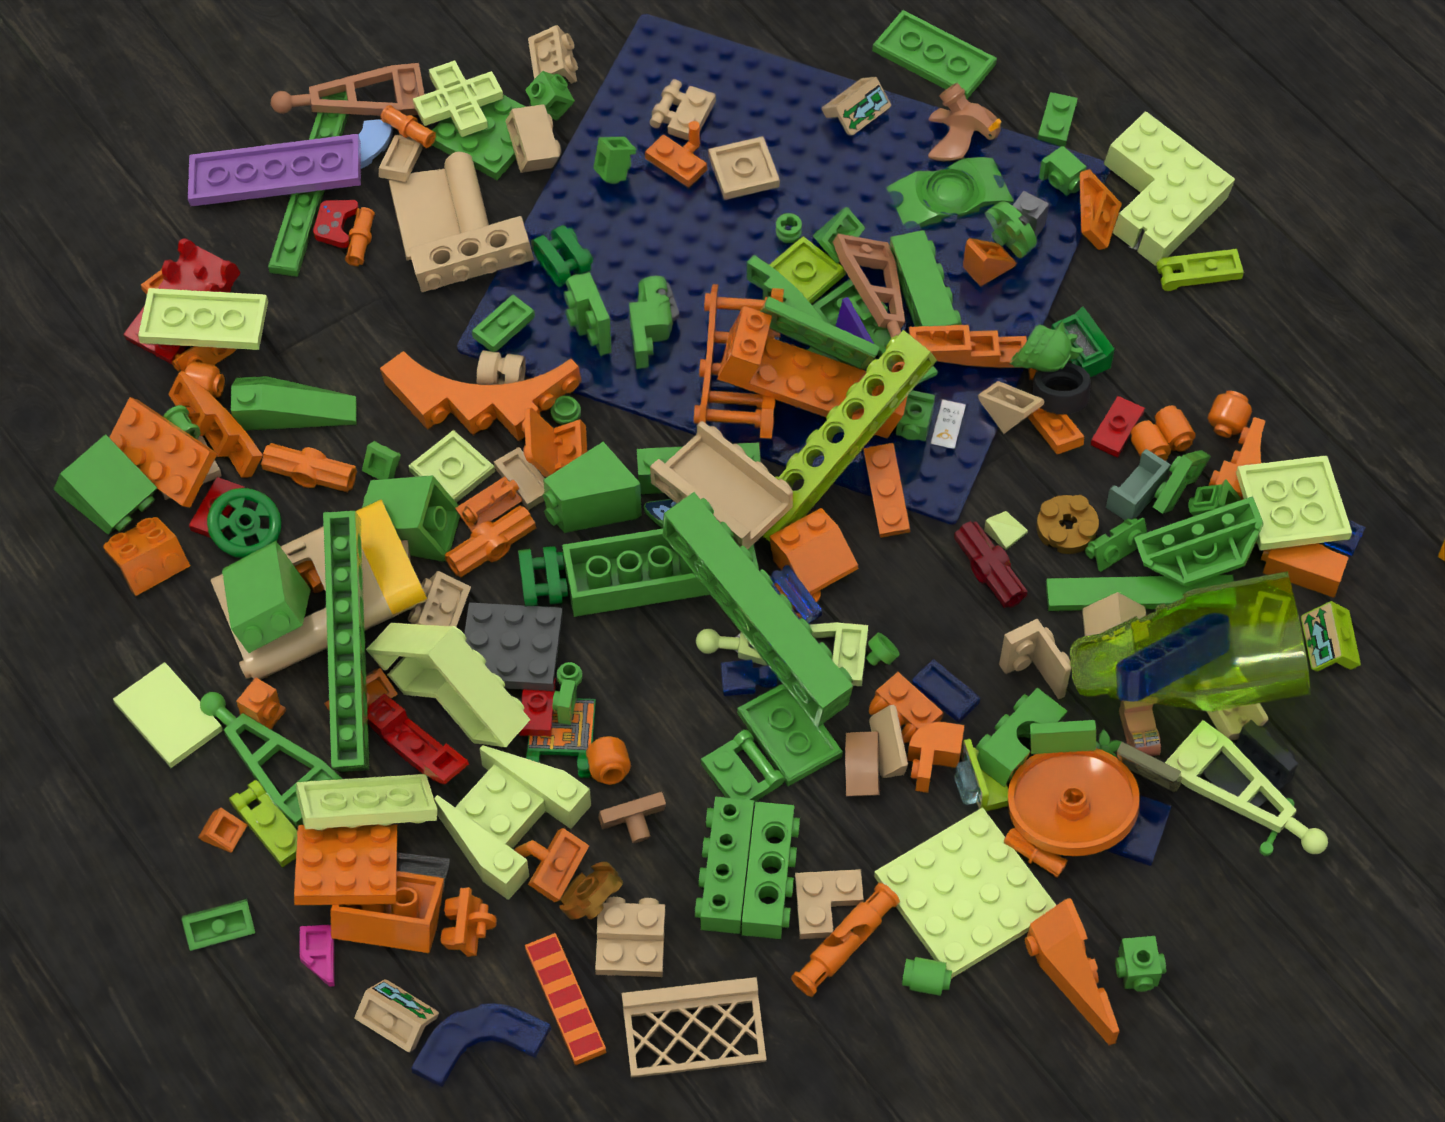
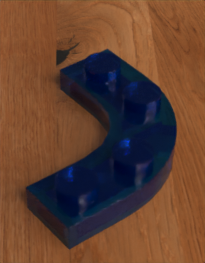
M479 1004L480 1007L461 1013L457 1011L441 1022L432 1032L411 1068L412 1073L443 1087L456 1062L467 1048L478 1042L492 1040L507 1044L535 1058L551 1030V1025L524 1011L503 1004Z

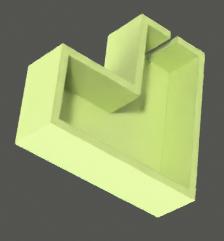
M1145 111L1110 145L1104 162L1105 166L1140 192L1119 213L1113 233L1133 248L1137 244L1143 229L1145 232L1137 252L1156 266L1158 260L1168 257L1228 198L1235 178Z
M390 623L366 649L383 670H387L399 656L403 657L387 674L404 695L436 698L475 744L507 747L530 721V718L523 711V704L506 691L504 681L498 675L491 673L485 665V658L479 652L471 649L466 643L467 638L465 634L455 626Z

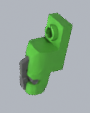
M650 276L641 280L638 283V302L629 303L630 325L637 369L649 367L648 356L654 355L652 342L669 339L673 321L679 318V310L670 285L662 276Z

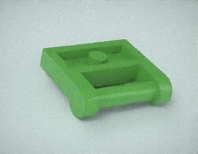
M747 729L738 733L733 740L701 758V765L726 798L754 800L755 802L781 786L785 781V777L779 770L775 771L753 742L754 737ZM744 750L765 777V780L758 783L736 753Z

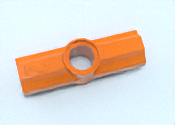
M270 443L263 452L261 462L263 470L291 477L295 483L306 488H314L318 484L348 493L355 484L357 474L356 466L328 459L321 451L309 447L298 451Z
M518 506L495 522L485 521L479 524L472 531L469 539L445 554V560L453 573L461 578L487 560L494 562L501 559L509 551L511 544L536 529V524L529 511L525 507Z

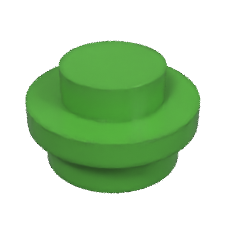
M570 396L557 398L551 407L553 420L562 425L578 420L581 415L579 403Z

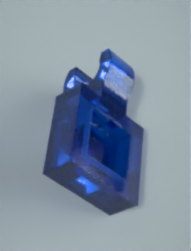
M752 660L721 662L724 696L754 694L755 685L764 688L777 686L776 675L768 665L753 668Z

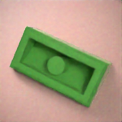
M848 279L816 301L812 306L817 310L824 322L836 326L842 299L846 297L850 299L859 293L851 279Z
M248 899L182 916L190 951L255 934Z

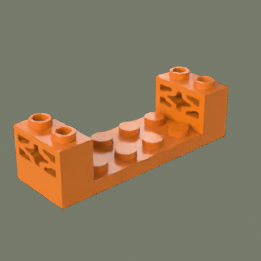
M743 306L730 329L718 380L767 397H774L775 400L827 417L832 408L839 406L844 401L848 389L854 383H859L866 375L865 370L768 337L772 315ZM904 362L896 363L892 368V372L902 370ZM884 385L875 387L872 391V396L880 395L884 390ZM907 397L875 435L884 438L889 437L904 415ZM864 409L856 410L852 415V420L861 418L864 414Z

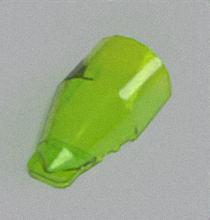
M1288 571L1192 589L1184 593V598L1167 606L1165 603L1156 606V611L1140 619L1135 616L1100 634L1078 638L1070 647L1072 679L1076 690L1084 696L1106 694L1110 698L1214 712L1311 694L1305 646Z

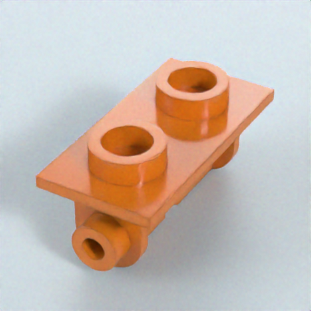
M194 346L180 355H175V360L172 361V364L177 371H185L188 364L192 362L215 365L235 352L236 349Z
M506 476L456 507L455 510L472 532L479 524L495 520L523 500L516 492L519 490L517 483L513 479L508 481Z

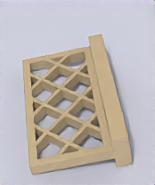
M757 977L622 993L631 1078L760 1063L767 1060L758 998ZM752 1003L753 1016L746 1025L730 1014L737 1004ZM730 1005L727 1011L720 1007ZM713 1007L723 1015L712 1030L697 1019V1016L704 1008ZM697 1009L693 1015L687 1011ZM679 1011L689 1019L678 1034L663 1023L670 1012ZM663 1013L659 1019L653 1015ZM646 1015L655 1024L646 1036L642 1037L633 1030L631 1017ZM726 1018L741 1029L731 1044L715 1033ZM753 1022L756 1034L749 1029ZM692 1023H695L708 1033L697 1048L682 1037ZM659 1026L674 1037L664 1052H661L648 1041ZM746 1033L757 1041L758 1054L743 1055L734 1047ZM634 1037L640 1041L636 1048L634 1046ZM711 1037L727 1048L719 1059L711 1060L700 1052ZM678 1041L693 1052L686 1063L677 1064L667 1056ZM644 1045L659 1056L652 1067L637 1068L636 1055ZM730 1052L737 1056L726 1058ZM696 1056L700 1057L703 1060L692 1062L696 1058ZM663 1060L670 1064L659 1066Z

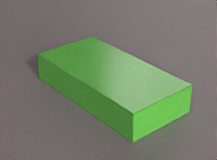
M1095 720L1030 724L1031 754L1096 750Z

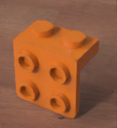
M533 408L525 409V420L522 423L526 446L523 448L524 456L528 463L534 465L544 477L550 476L587 452L586 425L580 419L553 428Z
M158 517L141 520L137 523L136 527L125 533L115 534L103 545L105 552L120 567L135 596L190 567L176 535Z

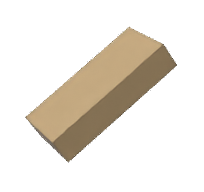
M395 135L379 166V177L407 182L423 149V145L410 137L405 138L401 135Z
M520 447L494 461V467L502 478L506 476L508 481L513 479L517 483L519 490L516 492L528 510L544 501L543 479L545 478L534 465L528 463Z

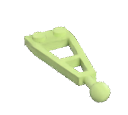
M838 622L811 624L810 627L813 631L811 635L814 638L835 637L833 662L838 668L844 667L853 679V683H851L853 686H862L868 625ZM704 629L696 637V645L703 653L711 654L718 649L738 650V658L768 666L754 648L749 647L750 643L742 633H740V638L720 636L713 629Z
M1204 720L1201 721L1165 762L1181 771V783L1189 789L1278 833L1285 827L1301 839L1302 846L1308 853L1320 854L1327 848V835L1318 828L1308 829L1293 818L1296 813L1293 805L1229 738ZM1221 751L1251 781L1239 797L1199 777ZM1260 791L1276 807L1280 815L1277 817L1249 802Z

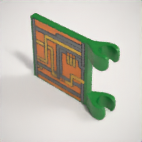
M576 699L571 725L558 723L557 710H554L551 737L529 736L526 759L540 763V754L578 756V777L589 778L591 773L589 771L586 750L593 742L596 699Z

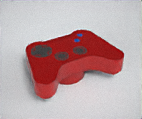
M356 200L323 201L320 204L313 228L315 239L340 248H347L350 241L343 227L348 217L356 215V211L359 208L358 202Z

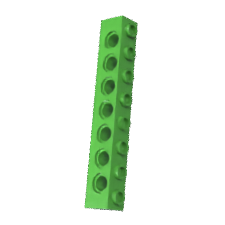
M356 511L323 513L331 767L337 772L369 770L361 519Z

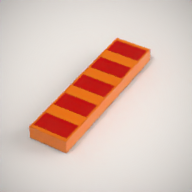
M556 933L526 944V953L574 1065L605 1054L606 1047Z

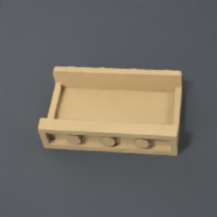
M703 421L697 425L696 436L666 463L658 459L650 466L651 483L676 503H679L693 492L700 499L705 498L714 510L713 515L719 523L725 522L734 535L733 540L739 547L743 545L749 549L793 507V492L786 481L775 478L769 473L765 465L759 461H753L739 445L730 443L716 427H710Z

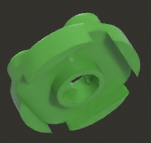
M1001 201L985 212L986 218L994 229L991 233L994 241L1001 246L1006 245L1018 258H1023L1036 246L1037 240L1029 223L1025 226L1018 219L1022 214L1013 205Z

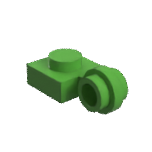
M567 662L557 670V680L561 685V689L554 693L552 709L557 710L558 723L571 725L577 699L576 690L582 681V670L575 663Z

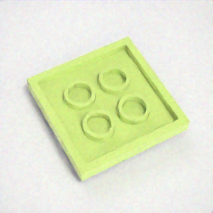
M1328 456L1238 466L1236 475L1243 498L1254 497L1263 520V527L1256 540L1259 551L1350 539L1352 530Z

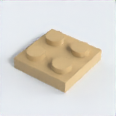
M763 136L708 149V156L724 200L780 187V179Z

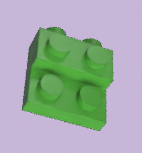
M588 272L569 277L566 281L568 291L564 292L565 301L569 308L565 310L569 325L576 327L579 336L587 334L590 345H596L600 356L612 353L610 317L591 273Z

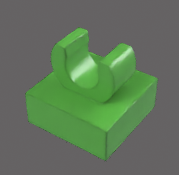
M373 441L367 446L362 471L379 480L394 479L401 454Z

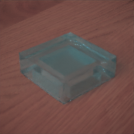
M969 760L959 762L956 766L955 781L962 801L965 805L976 803L978 785Z

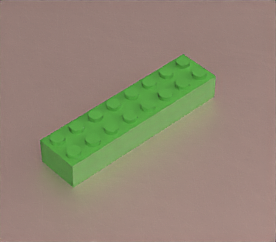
M695 492L691 493L664 513L663 537L818 727L848 706L853 689L851 684L853 683L852 677L844 667L838 668L833 662V655L829 648L823 642L818 643L811 635L813 631L807 621L803 618L798 619L792 612L793 606L784 594L778 595L772 587L773 582L770 576L763 569L759 571L752 563L753 557L748 549L743 545L739 547L733 540L734 535L725 522L719 523L713 515L714 510L705 498L700 499Z

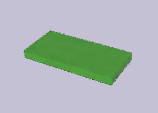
M904 10L901 11L873 44V52L944 89H948L958 82L961 88L965 90L966 99L971 96L994 68L997 61L996 57Z
M769 296L760 309V312L772 315L770 329L856 368L865 370L879 351L880 346Z

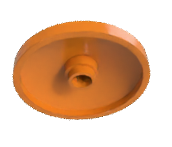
M1098 748L1094 751L1035 754L1027 759L1023 765H1020L1010 781L1008 810L1017 831L1034 846L1047 852L1064 856L1091 855L1111 848L1123 840L1131 831L1139 813V788L1134 775L1122 761Z

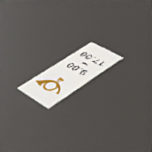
M942 400L931 444L955 449L966 404Z

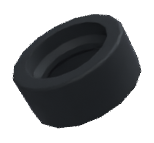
M1066 363L1063 369L1054 372L1036 371L1033 378V395L1044 399V405L1040 407L1041 409L1054 414H1072L1082 410L1088 404L1091 380L1090 375L1084 368L1076 364ZM1066 385L1074 388V390L1056 391L1048 387Z

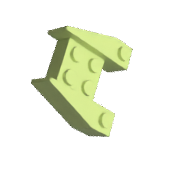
M482 745L480 747L482 766L488 770L487 773L456 807H453L438 795L434 800L437 807V816L485 884L509 900L529 877L528 861L513 850L514 846L545 811L571 829L591 807L590 789L563 770Z

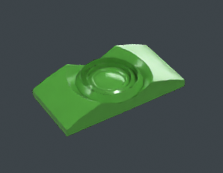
M963 158L951 166L938 171H916L886 187V193L905 234L983 214L1001 201L1008 202L1011 205L1014 203L993 158Z

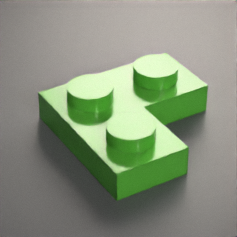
M1202 450L1185 454L1182 457L1178 456L1170 467L1169 471L1172 472L1169 480L1167 483L1163 482L1155 493L1154 497L1157 500L1153 508L1162 514L1172 511L1186 486L1198 480L1211 456Z

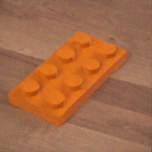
M129 397L109 437L157 489L180 505L189 508L218 454L138 399Z

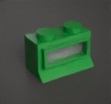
M1084 306L1075 314L1062 319L1066 334H1076L1078 337L1071 346L1083 348L1084 350L1078 358L1069 359L1067 363L1076 364L1084 368L1090 377L1110 369L1115 349ZM1062 320L1053 323L1051 329L1055 330Z

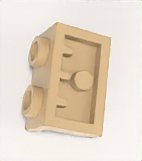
M555 25L528 38L534 79L542 71L554 75L565 76L571 84L577 82L575 71L578 70V66L572 53L574 42L568 33L565 34L558 25Z
M437 571L430 579L425 578L421 585L428 601L412 608L408 621L411 624L457 627L471 586Z

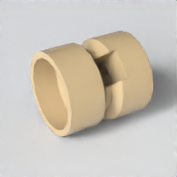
M483 350L478 363L477 384L501 385L524 381L526 369L525 356L507 354L505 358H502L499 352Z

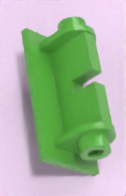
M1143 517L1139 520L1128 518L1110 530L1112 537L1104 534L1088 543L1085 553L1090 559L1096 558L1098 571H1103L1138 549L1134 537L1147 533L1145 519Z

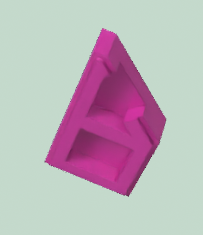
M331 925L301 926L300 960L329 987L335 986L334 939L331 938Z

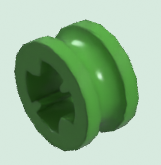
M792 213L781 215L776 221V236L778 239L786 243L797 241L802 234L801 219ZM786 226H793L791 230H785Z

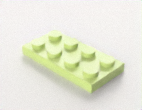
M149 288L138 335L139 341L145 344L259 350L268 305L267 295Z
M425 774L297 782L296 794L305 829L356 828L362 825L377 824L387 826L393 823H423L425 821L437 820V807Z

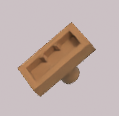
M659 792L601 810L598 818L602 829L626 822L632 843H638L651 837L644 816L663 811L666 802L663 793Z

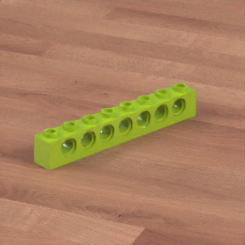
M904 330L899 336H894L888 342L883 355L869 364L866 375L859 383H854L848 389L844 401L839 406H835L830 410L826 417L827 421L819 430L816 429L809 435L805 447L799 453H795L788 460L787 468L779 477H775L778 480L786 481L791 489L793 484L799 479H804V484L801 489L797 491L792 490L793 507L763 535L769 542L770 535L807 515L937 361L931 351ZM904 362L902 370L892 372V368L896 363ZM884 385V390L880 395L872 396V391L875 387ZM864 409V414L861 418L852 420V415L856 410ZM844 432V437L839 443H832L835 434ZM824 456V461L820 466L812 467L813 460L816 457Z

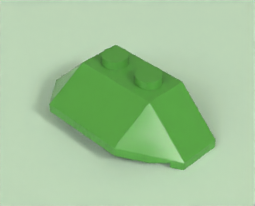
M1252 496L1138 535L1134 539L1144 566L1183 586H1188L1244 567L1263 527V520Z

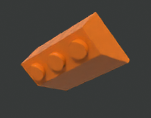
M397 871L396 904L332 905L330 910L331 938L430 953L437 931L444 878Z

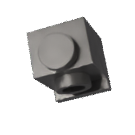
M1023 191L1013 206L1022 214L1018 219L1024 226L1029 223L1037 237L1046 225L1049 203Z

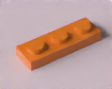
M894 443L863 448L880 538L909 533L910 526Z

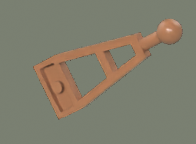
M419 63L391 65L309 87V94L291 96L286 91H278L271 97V107L280 114L289 112L292 107L311 105L312 112L381 116L384 108L391 105L408 116L418 115L413 104V98L425 94ZM392 79L396 103L357 101L356 88ZM346 91L347 100L319 99Z
M837 234L833 244L840 263L879 327L888 329L891 339L896 335L899 336L901 328L905 323L896 261L890 250L889 243ZM860 266L882 269L884 271L886 288L871 285ZM881 302L889 303L890 314L887 313Z

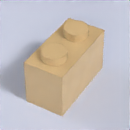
M545 105L512 109L505 122L520 173L553 168L560 157L561 148L558 140L554 138L552 117L550 114H547Z

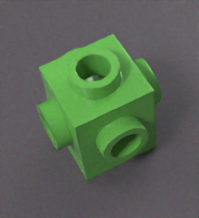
M542 71L525 90L531 100V106L544 104L547 114H550L554 120H558L575 102L567 88V81L559 74L554 75Z
M1156 936L1122 939L1118 951L1119 957L1115 959L1117 977H1123L1124 989L1134 988L1136 991L1141 992L1158 986L1161 975L1166 973V962L1164 954L1158 953Z

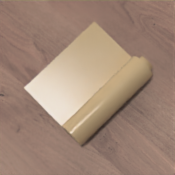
M454 152L445 160L444 169L411 173L407 182L388 179L406 260H412L409 252L411 247L489 225L473 159L468 153Z

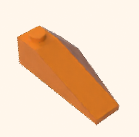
M1069 898L1030 923L1028 935L1025 937V944L1030 956L1036 957L1043 971L1108 1045L1116 1043L1119 1028L1105 989H1098L1097 987L1099 982L1098 967L1095 958H1087L1084 940L1088 938L1073 901Z

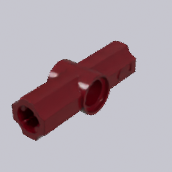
M969 521L963 524L954 533L955 541L970 560L973 574L980 583H987L1004 608H1012L1018 605L1027 596L1026 588L1011 569V563L1005 550L999 545L994 546L977 521Z

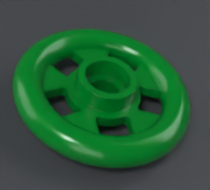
M236 488L223 493L213 502L207 517L208 532L215 545L223 552L238 558H244L277 541L281 533L282 522L277 506L267 495L255 489ZM244 500L258 504L256 510L243 507ZM227 505L235 509L230 518H226L221 514ZM259 517L269 518V529L259 528ZM247 518L250 520V524L244 526L239 520ZM226 527H230L232 533L236 535L230 541L222 533V530ZM256 535L259 543L246 546L244 538Z

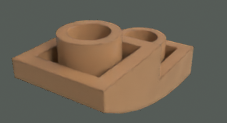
M878 731L846 733L845 767L847 797L880 795Z

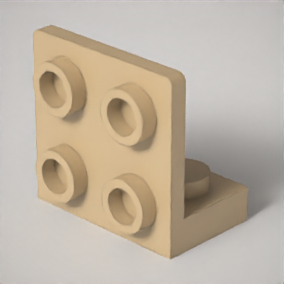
M1035 619L1005 634L999 662L1004 673L1008 674L1014 670L1021 671L1027 668L1033 661L1057 698L1065 697L1072 664L1067 654L1060 652L1055 645L1054 636L1049 628L1043 627L1040 621Z

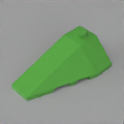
M267 376L236 378L232 384L231 413L245 431L357 425V399L353 395Z

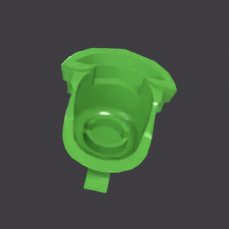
M1062 320L1055 330L1043 325L1036 326L1027 338L1028 340L1023 348L1015 353L1009 364L1015 368H1033L1042 372H1054L1063 369L1069 359L1078 358L1084 350L1083 348L1071 346L1078 337L1076 334H1066Z

